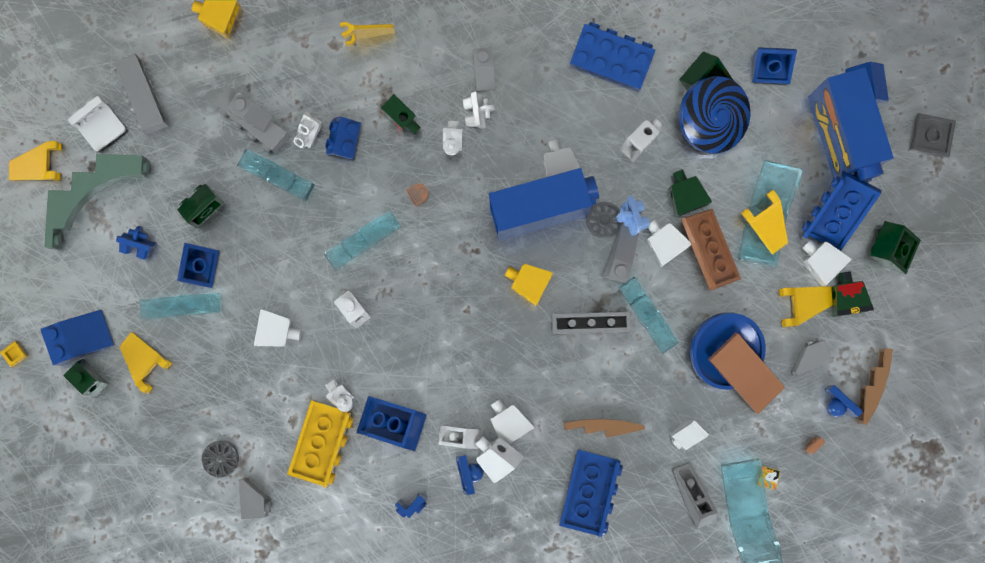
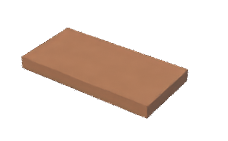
M713 209L681 219L710 291L740 280L741 277Z
M736 332L708 358L712 365L757 414L785 388Z

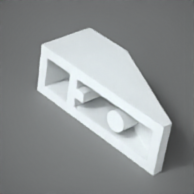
M685 419L669 436L673 439L671 442L675 447L687 450L705 439L709 434L695 420Z

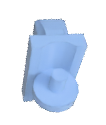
M628 196L627 201L621 205L619 209L620 214L616 218L618 222H624V225L628 226L631 236H635L640 230L647 229L650 221L648 217L640 216V213L644 211L643 201H635L634 196Z

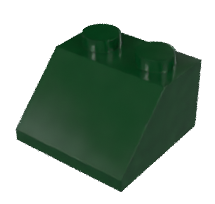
M703 51L679 80L688 91L693 84L706 77L719 76L732 80L733 78L719 57Z
M206 183L196 187L193 191L194 194L190 198L182 200L179 204L180 207L177 209L184 220L195 228H198L225 203Z
M884 221L883 226L879 230L877 240L871 248L870 256L882 265L907 274L921 239L905 225Z

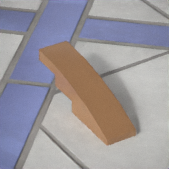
M879 349L878 367H870L869 386L861 385L859 408L862 410V414L858 417V424L867 425L880 402L891 367L893 349Z
M582 419L563 422L565 430L584 427L585 434L604 430L605 437L645 429L644 425L611 419Z

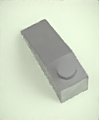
M624 223L620 225L603 277L626 284L632 268L639 233L631 236L628 226H625Z
M691 462L673 469L686 507L697 529L715 522L718 511Z

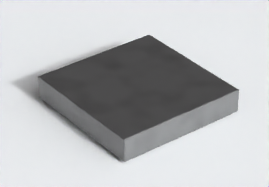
M918 113L916 115L910 151L949 158L956 121Z

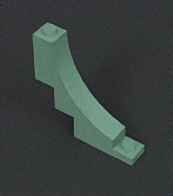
M96 154L95 173L72 172L71 191L48 190L44 247L59 250V245L62 241L60 231L71 230L78 213L99 191L126 179L145 178L150 168L147 158L142 155Z

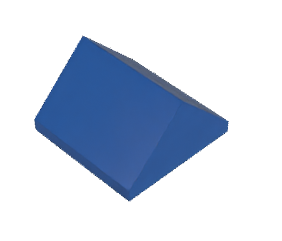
M758 47L753 54L752 82L790 84L797 49Z
M870 61L845 69L846 72L866 67L876 102L889 101L884 64Z
M184 243L177 281L212 288L219 250Z

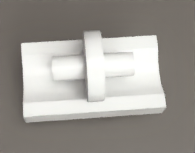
M472 92L471 96L463 99L464 108L466 110L473 109V115L465 117L466 126L485 129L487 128L486 119L491 118L490 112L495 110V106L489 105L488 99H483L482 94Z
M306 111L303 114L293 143L300 148L304 146L311 148L321 129L322 121L315 117L313 118Z
M448 121V127L443 128V149L448 155H455L462 151L463 129H459V121Z
M335 379L325 385L329 392L326 397L342 412H348L352 409L353 398L355 397L342 384L339 385Z

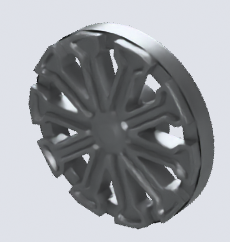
M599 202L592 206L587 215L589 230L599 237L606 238L615 235L622 223L613 220L614 217L620 214L619 208L610 202ZM606 205L609 206V209H608L607 212H605V206H606ZM599 206L601 207V213L597 209ZM612 209L616 210V213L610 214ZM595 212L597 216H593L591 213ZM591 219H592V220H597V221L594 222V223H590V220H591ZM612 224H617L618 227L614 228ZM599 225L598 229L595 231L593 227ZM602 227L604 228V234H600ZM607 227L612 230V233H608Z
M226 441L211 443L204 449L202 455L204 470L214 477L230 475L235 471L239 462L236 448ZM219 444H222V445H223L221 451H220V448H219ZM212 446L215 447L216 453L213 450H211ZM229 446L230 450L228 452H225L226 448ZM207 452L211 454L213 457H207ZM232 453L235 455L234 458H229V455ZM206 461H213L208 465L206 464ZM228 462H234V465L231 466ZM215 465L214 470L212 472L210 468ZM224 466L229 469V472H225ZM219 467H220V470H221V474H218V473H217Z

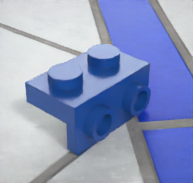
M341 116L333 118L329 125L330 135L325 143L326 154L350 160L353 159L361 122Z
M421 492L410 506H407L400 499L395 504L397 507L396 512L403 518L406 516L410 518L415 512L419 514L427 504L425 502L427 496Z

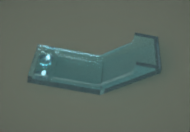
M764 160L748 208L755 217L773 204L766 194L774 190L781 200L786 225L796 190L800 186L803 169ZM746 221L738 260L776 269L781 249L771 254Z
M757 458L721 465L729 522L741 563H783L780 544L777 542L768 512L761 460Z

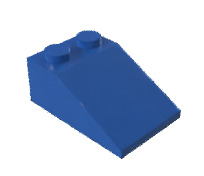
M102 310L60 321L40 329L51 362L55 366H62L115 345Z
M368 396L356 433L415 451L427 414Z

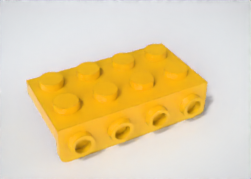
M311 400L287 475L321 485L324 488H328L329 484L333 485L336 474L333 472L335 466H339L342 455L339 453L341 447H345L348 436H345L347 428L351 429L354 418L351 417L352 413L342 412L336 407Z

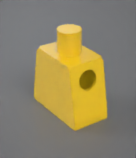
M195 0L192 4V11L199 13L198 20L202 25L225 38H229L241 6L237 0H205L204 3Z
M524 263L520 271L509 266L505 273V277L514 281L511 289L535 307L553 275L550 271Z

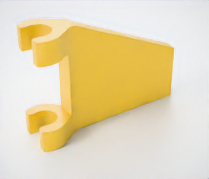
M348 22L340 23L341 28H348L347 31L341 33L342 37H352L350 41H345L346 46H352L360 39L395 33L393 24L353 25Z
M58 141L45 142L9 161V180L61 181V173L49 171L50 150L62 151V143H58Z
M771 190L766 196L773 203L755 217L748 208L742 211L741 214L770 253L774 254L788 244L781 200L776 192Z
M831 286L779 289V297L791 296L793 318L781 319L782 327L798 326L833 305Z
M133 332L119 346L135 385L143 393L149 394L153 387L144 380L157 364L163 369L166 368L168 370L172 363Z

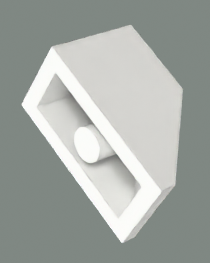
M440 425L438 445L479 449L475 443L483 436V430Z

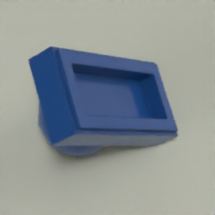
M829 385L825 389L833 398L828 404V412L832 416L842 417L846 411L853 417H859L862 414V410L837 386Z
M466 455L457 456L456 462L463 492L465 495L475 494L473 482H478L482 479L484 470L477 463L468 465Z

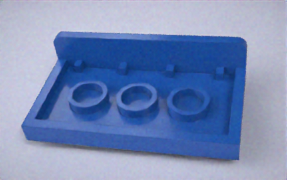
M589 22V25L584 24L570 64L641 90L656 51L652 49L653 45L644 41L642 44H638L635 42L636 38L628 35L622 38L617 36V31L609 28L603 31L599 29L600 25Z
M842 171L839 176L836 175L830 185L832 186L831 189L824 192L820 200L822 201L821 204L814 207L811 219L809 221L806 220L801 228L803 238L806 239L810 236L822 243L826 241L842 251L882 191L865 181H860L859 178L845 171Z
M577 450L559 526L597 535L601 538L603 533H607L609 522H606L608 514L611 515L614 503H611L612 495L616 496L618 484H615L617 476H621L623 465H620V460Z

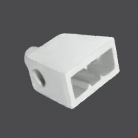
M656 118L651 122L645 120L627 138L620 151L634 162L660 134L661 122Z
M559 139L548 142L551 152L544 154L545 177L580 168L570 147L562 149Z
M656 219L650 223L648 229L653 235L646 241L660 268L691 246L690 241L671 223L663 228Z
M809 240L802 247L809 254L803 263L821 287L826 286L852 260L826 241L817 247Z
M350 289L334 300V303L348 322L356 329L371 318Z
M261 309L254 346L288 347L289 339L300 341L302 330L292 328L293 320Z
M501 399L491 405L497 415L490 420L498 438L503 439L506 443L511 444L534 429L533 425L514 405L506 408Z
M482 436L475 443L482 451L476 460L494 483L512 472L524 458L501 438H497L490 443Z

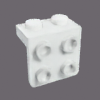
M99 96L90 98L84 107L73 111L71 117L67 119L72 126L81 132L97 152L104 149L126 131L123 123Z

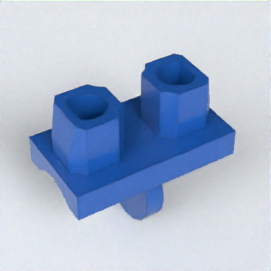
M137 226L135 230L129 229L128 233L124 232L116 238V242L119 243V252L130 254L132 247L138 248L136 257L143 260L149 257L151 250L156 247L157 242L147 240L148 234L143 233L142 226Z

